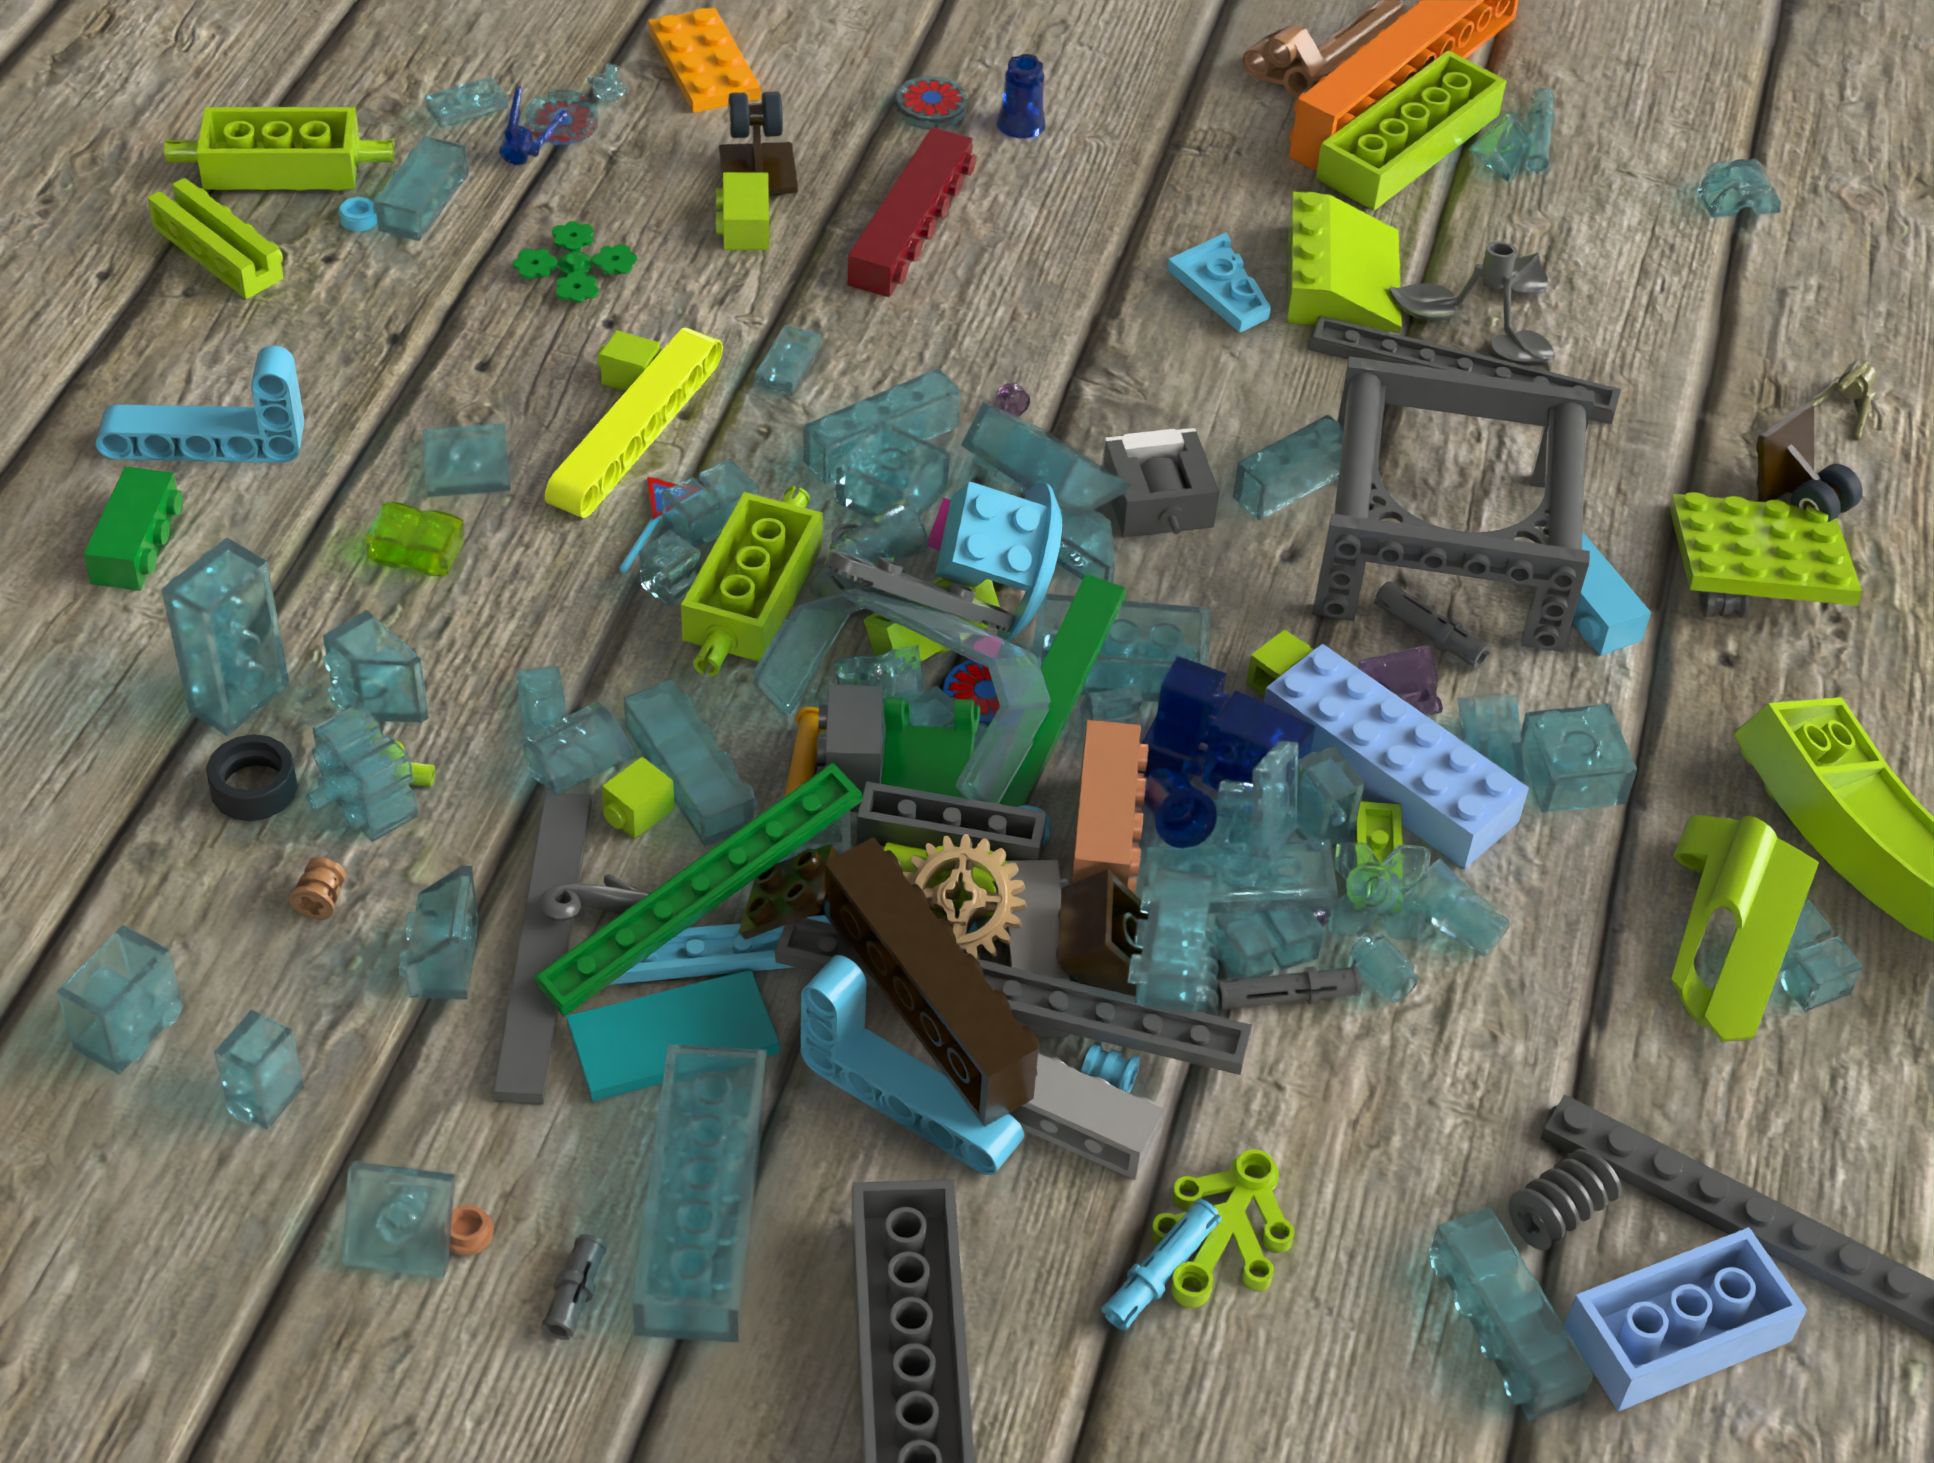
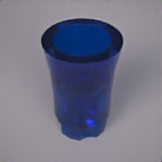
M1022 54L1011 57L1008 61L1001 107L996 120L998 129L1007 136L1018 139L1033 138L1040 135L1046 128L1044 112L1045 76L1043 73V63L1037 59V56Z
M1162 768L1150 773L1149 780L1145 785L1144 800L1147 808L1152 813L1156 831L1160 838L1168 845L1182 849L1195 847L1204 842L1213 832L1217 822V809L1210 796L1195 788L1179 772Z

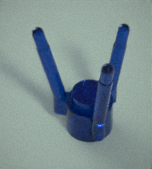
M516 86L508 125L499 149L501 157L513 165L525 164L529 155L537 157L541 147L568 115L567 111H561L538 139L534 141L531 131L526 127L519 126L521 115L519 108L523 90L521 86Z

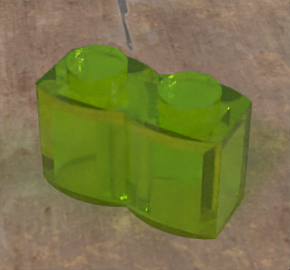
M385 502L380 507L365 536L367 558L387 567H409L425 575L447 576L465 542L464 522L461 518L448 512L436 510L423 512L406 503Z

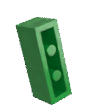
M124 467L83 553L91 584L141 591L147 575L153 574L155 570L157 553L160 546L165 545L169 539L170 524L174 515L178 516L182 510L183 495L181 491L177 490L174 473Z

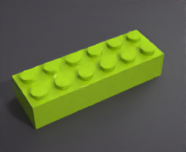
M1448 50L1322 142L1316 179L1359 202L1361 205L1373 211L1498 117L1507 80Z

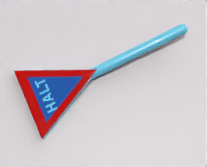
M647 476L651 519L623 561L619 571L623 574L628 571L660 519L703 496L704 491Z

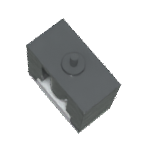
M1195 428L1167 429L1105 438L1101 475L1123 538L1169 532L1179 534L1181 531L1214 527L1219 490Z

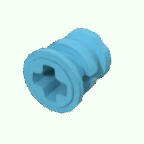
M1095 1042L1087 1052L1081 1072L1089 1076L1100 1077L1110 1083V1085L1130 1093L1138 1073L1140 1056L1134 1054L1128 1060L1122 1058V1052L1111 1049L1110 1052L1104 1051L1102 1045Z

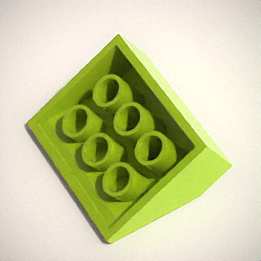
M1293 192L1287 224V323L1316 325L1318 317L1324 316L1381 331L1401 333V308L1390 295V286L1400 288L1399 230L1332 195L1316 192Z

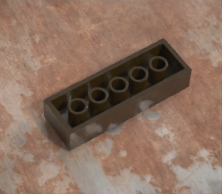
M872 837L825 862L826 918L982 1125L986 1127L1034 1099L1038 1051H1040L1036 1035L1027 1025L1021 1026L1012 1015L1010 1004L1002 991L999 989L993 990L984 979L982 968L977 959L971 953L965 954L956 943L955 934L949 923L943 918L937 919L930 910L928 899L920 886L917 884L911 885L903 875L901 864L895 854L890 850L884 851L877 840Z

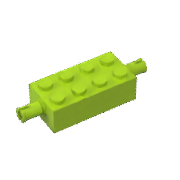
M204 107L198 140L165 139L164 157L167 164L198 163L204 190L265 191L293 189L302 191L306 189H331L340 191L355 189L357 167L361 165V162L394 163L395 159L393 139L360 140L356 107Z
M796 486L788 487L781 501L743 492L681 604L682 641L702 646L698 655L693 660L694 668L700 674L705 675L711 663L712 667L708 672V677L718 675L728 653L761 663L766 658L822 550L823 513L806 508L810 503V495L803 488L800 487L795 498L792 499Z

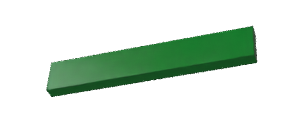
M1087 573L1085 574L978 801L1013 807L1028 805L1127 595L1125 587Z

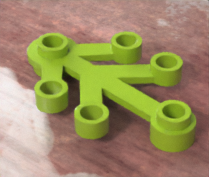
M1250 1149L1242 1152L1232 1161L1230 1170L1197 1178L1183 1176L1176 1180L1172 1200L1178 1208L1186 1211L1193 1205L1196 1199H1202V1196L1233 1191L1226 1203L1213 1205L1218 1211L1217 1215H1220L1222 1219L1207 1236L1195 1260L1181 1263L1174 1270L1171 1293L1180 1305L1186 1308H1196L1209 1300L1214 1281L1212 1272L1232 1236L1244 1262L1242 1281L1245 1286L1253 1291H1263L1271 1285L1274 1266L1268 1258L1264 1257L1245 1212L1253 1199L1266 1224L1262 1238L1263 1244L1274 1253H1283L1291 1248L1295 1230L1293 1225L1284 1218L1274 1196L1273 1190L1278 1183L1279 1170L1273 1158L1265 1151ZM1248 1174H1255L1260 1178H1252ZM1191 1190L1196 1195L1187 1197L1181 1194L1180 1191ZM1186 1212L1176 1215L1171 1213L1157 1215L1153 1220L1151 1229L1153 1242L1158 1245L1166 1235L1159 1228H1173ZM1276 1231L1281 1232L1287 1238L1276 1239L1271 1235V1233ZM1258 1269L1263 1271L1266 1276L1255 1277L1250 1271ZM1193 1286L1199 1292H1189L1183 1288Z

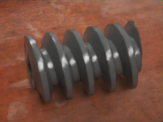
M1577 1149L1570 1153L1567 1159L1556 1163L1553 1169L1543 1172L1539 1179L1536 1178L1526 1184L1525 1189L1522 1188L1512 1194L1509 1201V1213L1516 1230L1523 1240L1533 1248L1544 1251L1550 1248L1552 1241L1557 1242L1564 1238L1566 1230L1573 1231L1578 1228L1580 1220L1586 1221L1592 1218L1594 1210L1600 1211L1607 1207L1608 1201L1618 1199L1621 1195L1622 1187L1617 1174L1607 1161L1588 1149Z

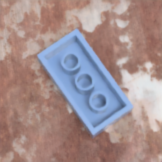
M1746 1228L1576 1294L1564 1328L1619 1412L1791 1342L1807 1309L1751 1229Z

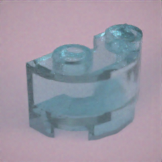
M1738 159L1726 163L1719 161L1711 164L1706 170V177L1702 180L1697 190L1711 218L1736 216L1737 212L1744 207H1752L1756 214L1780 213L1781 201L1760 161L1756 159Z
M919 645L889 650L888 653L879 656L861 655L834 661L838 685L883 686L882 714H884L886 697L904 698L905 703L911 704V715L923 711L922 702L926 700Z

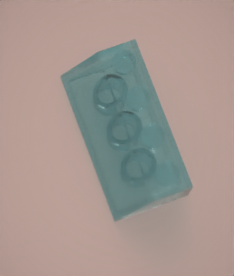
M982 402L961 446L974 454L973 462L990 471L996 468L994 476L1008 484L1016 486L1019 483L1016 490L1023 495L1037 483L1044 482L1049 484L1055 494L1061 516L1065 510L1081 517L1128 492L1131 486L1130 483L1043 428L985 402Z

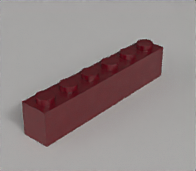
M931 127L849 253L848 286L890 298L897 285L904 283L908 267L912 261H918L923 243L926 239L931 240L937 221L939 218L946 216L950 200L953 196L957 197L959 195L965 176H970L973 173L976 164V155L972 154L973 138Z

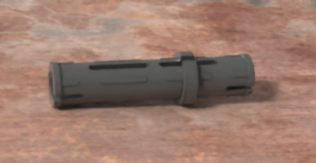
M1391 581L1383 584L1375 596L1377 598L1374 601L1375 604L1435 642L1437 649L1442 652L1449 651L1474 669L1480 668L1489 657L1491 646L1469 634L1463 629L1462 623L1455 619L1449 620L1441 616L1432 608L1404 592Z
M1312 966L1305 967L1303 972L1233 980L1221 979L1216 982L1217 1002L1220 1010L1305 1000L1309 1005L1319 1004L1320 999L1360 996L1361 977L1357 966L1317 971L1316 967Z

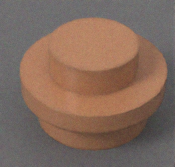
M463 1205L454 1209L442 1226L444 1244L450 1251L458 1255H474L483 1251L489 1246L494 1235L493 1222L489 1215L473 1205Z

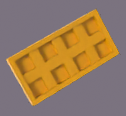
M715 7L709 9L701 8L693 12L665 15L661 18L648 20L649 33L693 113L728 106L730 93L744 92L747 94L748 102L761 99V87Z

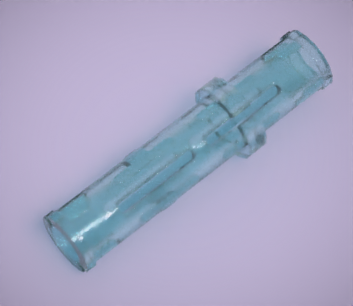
M1540 88L1534 91L1532 109L1527 115V125L1530 131L1526 168L1532 173H1542L1548 169L1551 129L1555 125L1556 114L1553 111L1555 95L1547 88Z

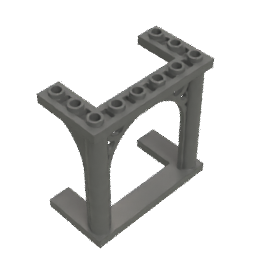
M1349 356L1331 457L1340 458L1334 514L1331 513L1312 615L1354 621L1366 562L1535 587L1522 633V646L1564 652L1590 560V551L1582 550L1585 438L1594 405L1595 391ZM1384 404L1543 426L1530 474V486L1545 488L1544 498L1539 507L1529 517L1513 526L1488 532L1450 530L1415 517L1390 496L1380 478L1379 451ZM1374 502L1379 503V504H1381V505H1383V506H1379V507L1374 508V507H1375V503H1374ZM1395 518L1400 523L1381 521V519ZM1543 526V527H1545V528L1543 529V532H1542L1541 530H1539V529H1537V528H1534V527ZM1525 537L1532 540L1535 543L1515 540V538Z

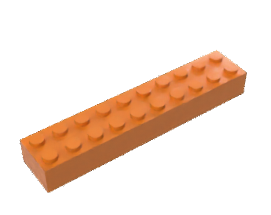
M1419 0L1412 9L1405 14H1401L1388 28L1382 29L1368 44L1362 45L1349 59L1343 60L1329 75L1323 76L1310 90L1300 94L1294 105L1296 116L1294 127L1289 136V141L1291 142L1289 158L1317 172L1322 142L1448 50L1464 59L1468 58L1515 19L1519 0Z

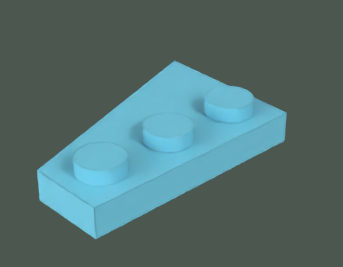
M1223 233L1169 258L1167 271L1238 332L1247 330L1269 319L1271 307L1254 278L1248 277L1243 269L1244 261L1239 253L1235 254L1230 247L1231 239L1227 233Z

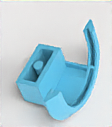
M970 481L951 496L935 576L973 588L977 587L984 580L989 579L1026 591L1020 604L1013 612L1016 617L1009 633L997 631L994 649L1003 647L1029 625L1044 599L1055 569L1061 542L1062 516L1052 487L1044 482L1037 483L1025 493L1024 499Z

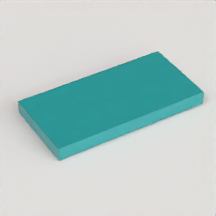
M751 969L566 1016L567 1027L592 1102L779 1053V1041Z

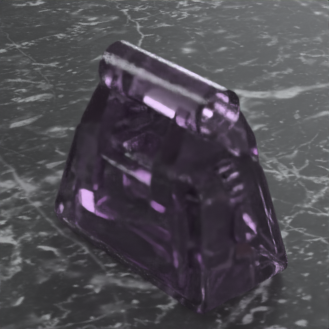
M1425 645L1359 661L1358 669L1424 715L1431 716L1442 713L1443 705L1441 699L1436 694L1438 673L1431 646Z

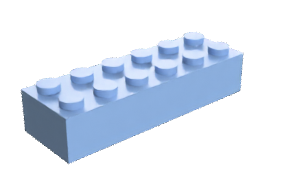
M1321 644L1266 687L1260 723L1368 801L1401 804L1402 825L1465 870L1519 823L1529 787L1324 644Z

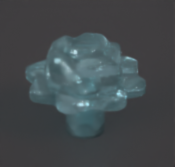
M606 63L603 74L597 75L596 78H587L588 84L594 86L593 96H597L603 101L616 102L620 95L628 94L629 90H627V87L617 78L620 67Z

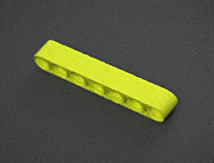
M682 328L553 473L546 486L545 502L581 518L590 516L714 372L722 356V342L689 328Z

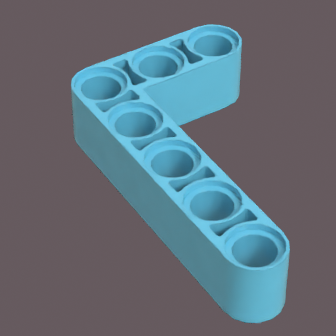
M266 346L260 349L257 353L251 383L255 407L111 405L102 414L96 438V447L103 456L116 460L290 462L299 455L304 428V416L294 358L288 350L279 346Z
M833 956L801 992V1055L805 1063L821 1077L977 1172L989 1176L996 1174L1023 1141L1025 1136L1021 1125L1011 1115L1006 1114L984 1127L945 1075L866 1029V978L862 970L853 961L844 956Z

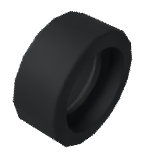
M251 734L235 737L221 744L211 754L206 766L212 802L221 813L237 820H261L283 811L294 799L298 788L292 753L283 742L270 736ZM259 765L271 767L279 771V774L270 783L260 788L244 790L225 784L226 780L234 772L244 767Z

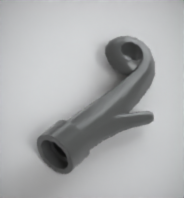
M608 874L604 877V884L606 886L587 884L556 885L542 894L539 899V907L544 915L557 921L573 918L579 913L581 906L622 914L651 892L631 886Z

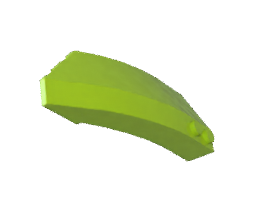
M1842 697L1768 703L1733 734L1741 747L1743 757L1754 766L1763 780L1767 794L1777 801L1805 839L1842 877L1872 903L1909 930L1934 942V817L1915 799L1891 770Z

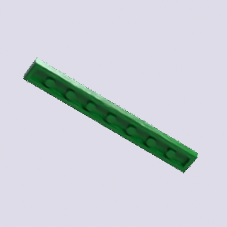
M831 763L534 976L535 984L560 1014L565 1017L862 802L861 791L834 763Z

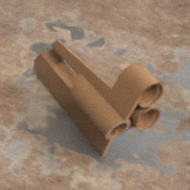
M1378 0L1362 12L1357 19L1317 46L1305 28L1302 29L1296 25H1288L1265 36L1245 51L1242 56L1244 69L1248 74L1257 79L1284 85L1289 94L1299 97L1300 94L1306 93L1315 86L1323 76H1327L1334 71L1343 60H1347L1354 55L1362 45H1366L1373 40L1382 29H1386L1393 24L1401 14H1405L1412 9L1419 0L1406 5L1401 0Z

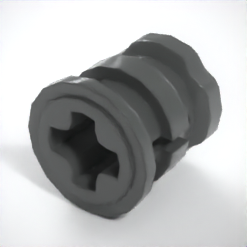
M1700 591L1702 614L1704 617H1711L1713 612H1719L1720 616H1730L1732 612H1737L1740 618H1746L1749 612L1750 596Z

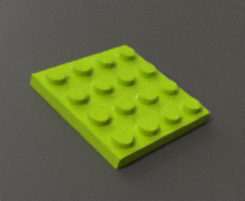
M1690 492L1685 495L1672 494L1669 509L1690 590L1859 606L1862 589L1837 518L1828 522L1827 514L1809 505L1805 511L1779 500L1756 502L1748 501L1738 496H1729L1726 499L1714 498L1696 492Z

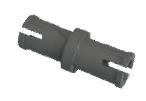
M581 1234L579 1238L576 1237L565 1270L559 1272L553 1284L556 1293L546 1318L541 1324L543 1331L549 1336L560 1340H569L570 1337L574 1336L575 1327L585 1302L592 1299L596 1290L593 1281L603 1255L607 1251V1245L601 1239L588 1234Z

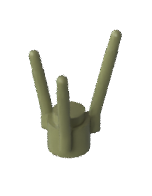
M1866 360L1854 361L1841 376L1836 377L1826 389L1808 404L1813 405L1815 408L1837 390L1847 399H1861L1862 402L1853 435L1855 439H1860L1870 402L1876 395L1875 391L1871 388L1876 381L1875 369Z

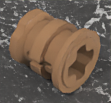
M325 857L311 858L297 883V887L289 894L288 901L291 907L297 913L307 918L317 920L329 919L334 913V903L337 901L340 888L347 877L345 869L340 864Z

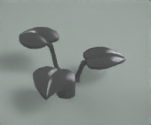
M1505 242L1489 243L1486 246L1483 265H1475L1474 273L1457 297L1449 289L1437 284H1413L1401 288L1390 286L1391 297L1403 311L1418 319L1442 321L1455 317V306H1460L1464 302L1478 278L1482 277L1484 279L1483 283L1486 286L1503 290L1504 331L1506 335H1498L1492 339L1491 350L1494 355L1501 360L1521 365H1540L1554 361V350L1545 337L1531 330H1522L1515 333L1511 326V292L1516 295L1530 296L1543 293L1547 289L1548 278L1542 268L1539 253L1516 258L1517 249L1511 244Z

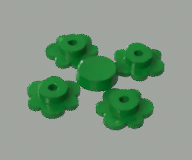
M569 221L566 225L555 226L552 229V236L554 237L555 246L564 247L570 253L563 255L558 261L556 257L549 255V252L545 249L537 251L523 249L518 253V259L513 261V268L519 270V275L522 278L532 279L547 277L550 274V270L559 266L563 277L557 280L556 296L561 300L582 303L586 299L597 297L599 294V288L596 286L597 279L589 276L592 264L602 268V272L605 274H627L632 271V264L637 262V255L631 253L629 246L619 244L614 247L603 246L600 249V253L595 254L591 259L587 254L577 251L582 250L584 246L593 244V226L589 224L579 225L577 221Z

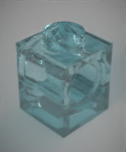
M668 530L639 550L641 587L670 608L684 599L700 571V551L672 530Z

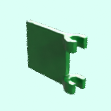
M886 697L884 706L886 736L881 784L969 799L974 739L980 720V707L974 705L975 702L973 700L955 699L954 727L908 726L911 718V704L905 703L904 698Z

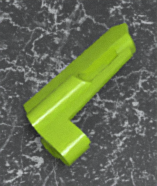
M1691 816L1686 821L1673 854V860L1675 858L1681 865L1701 873L1702 876L1672 974V984L1678 990L1681 1001L1691 1017L1703 1027L1709 1025L1722 1043L1752 1040L1757 1033L1819 862L1798 848L1779 839L1769 825L1756 817L1743 816L1740 820L1712 816ZM1722 907L1733 913L1736 928L1711 990L1699 978L1694 967V958L1712 913L1715 909Z

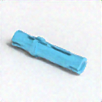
M1196 1199L1186 1214L1165 1235L1151 1254L1140 1265L1134 1264L1127 1272L1128 1279L1115 1295L1101 1307L1102 1313L1106 1314L1105 1317L1111 1324L1120 1330H1127L1152 1299L1158 1300L1164 1294V1286L1173 1275L1176 1267L1184 1263L1205 1237L1221 1222V1216L1217 1215L1218 1211L1210 1203L1203 1199Z

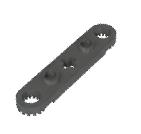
M830 549L824 563V567L832 572H836L839 575H843V572H845V577L848 579L851 578L861 583L866 582L871 587L979 624L984 623V625L988 626L990 622L992 623L991 628H996L1000 631L1009 633L1016 617L1003 608L974 598L976 592L967 587L951 583L948 589L902 573L903 566L879 557L876 564L839 550Z

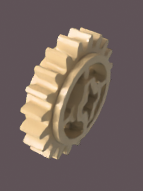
M968 834L963 835L959 847L954 846L949 836H944V849L940 852L932 844L927 843L926 851L929 859L924 861L913 855L911 861L917 872L915 874L903 872V875L911 885L917 884L920 886L928 899L929 907L936 908L937 911L947 915V920L956 937V943L964 953H971L976 959H979V950L985 949L989 955L996 957L997 951L994 941L998 939L1010 945L1012 940L1005 930L1006 927L1021 928L1023 925L1021 920L1012 912L1027 909L1025 900L1014 897L1015 894H1019L1026 889L1023 880H1010L1019 871L1016 863H1008L1001 866L1006 858L1005 850L1000 848L994 851L992 855H988L990 844L986 838H983L977 848L973 849ZM955 867V869H952L951 876L947 881L934 886V889L929 888L939 874ZM974 867L985 871L995 880L998 893L987 892L986 889L979 888L975 884L973 878ZM964 884L965 891L971 901L963 902L962 909L959 910L958 915V910L951 899H959ZM989 912H994L992 918L982 928L967 934L971 929L972 923L977 918Z

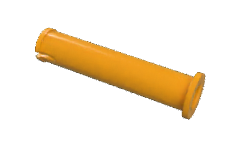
M804 707L796 713L795 722L798 725L784 797L816 775L818 765L817 736L819 732L827 730L818 729L819 708Z

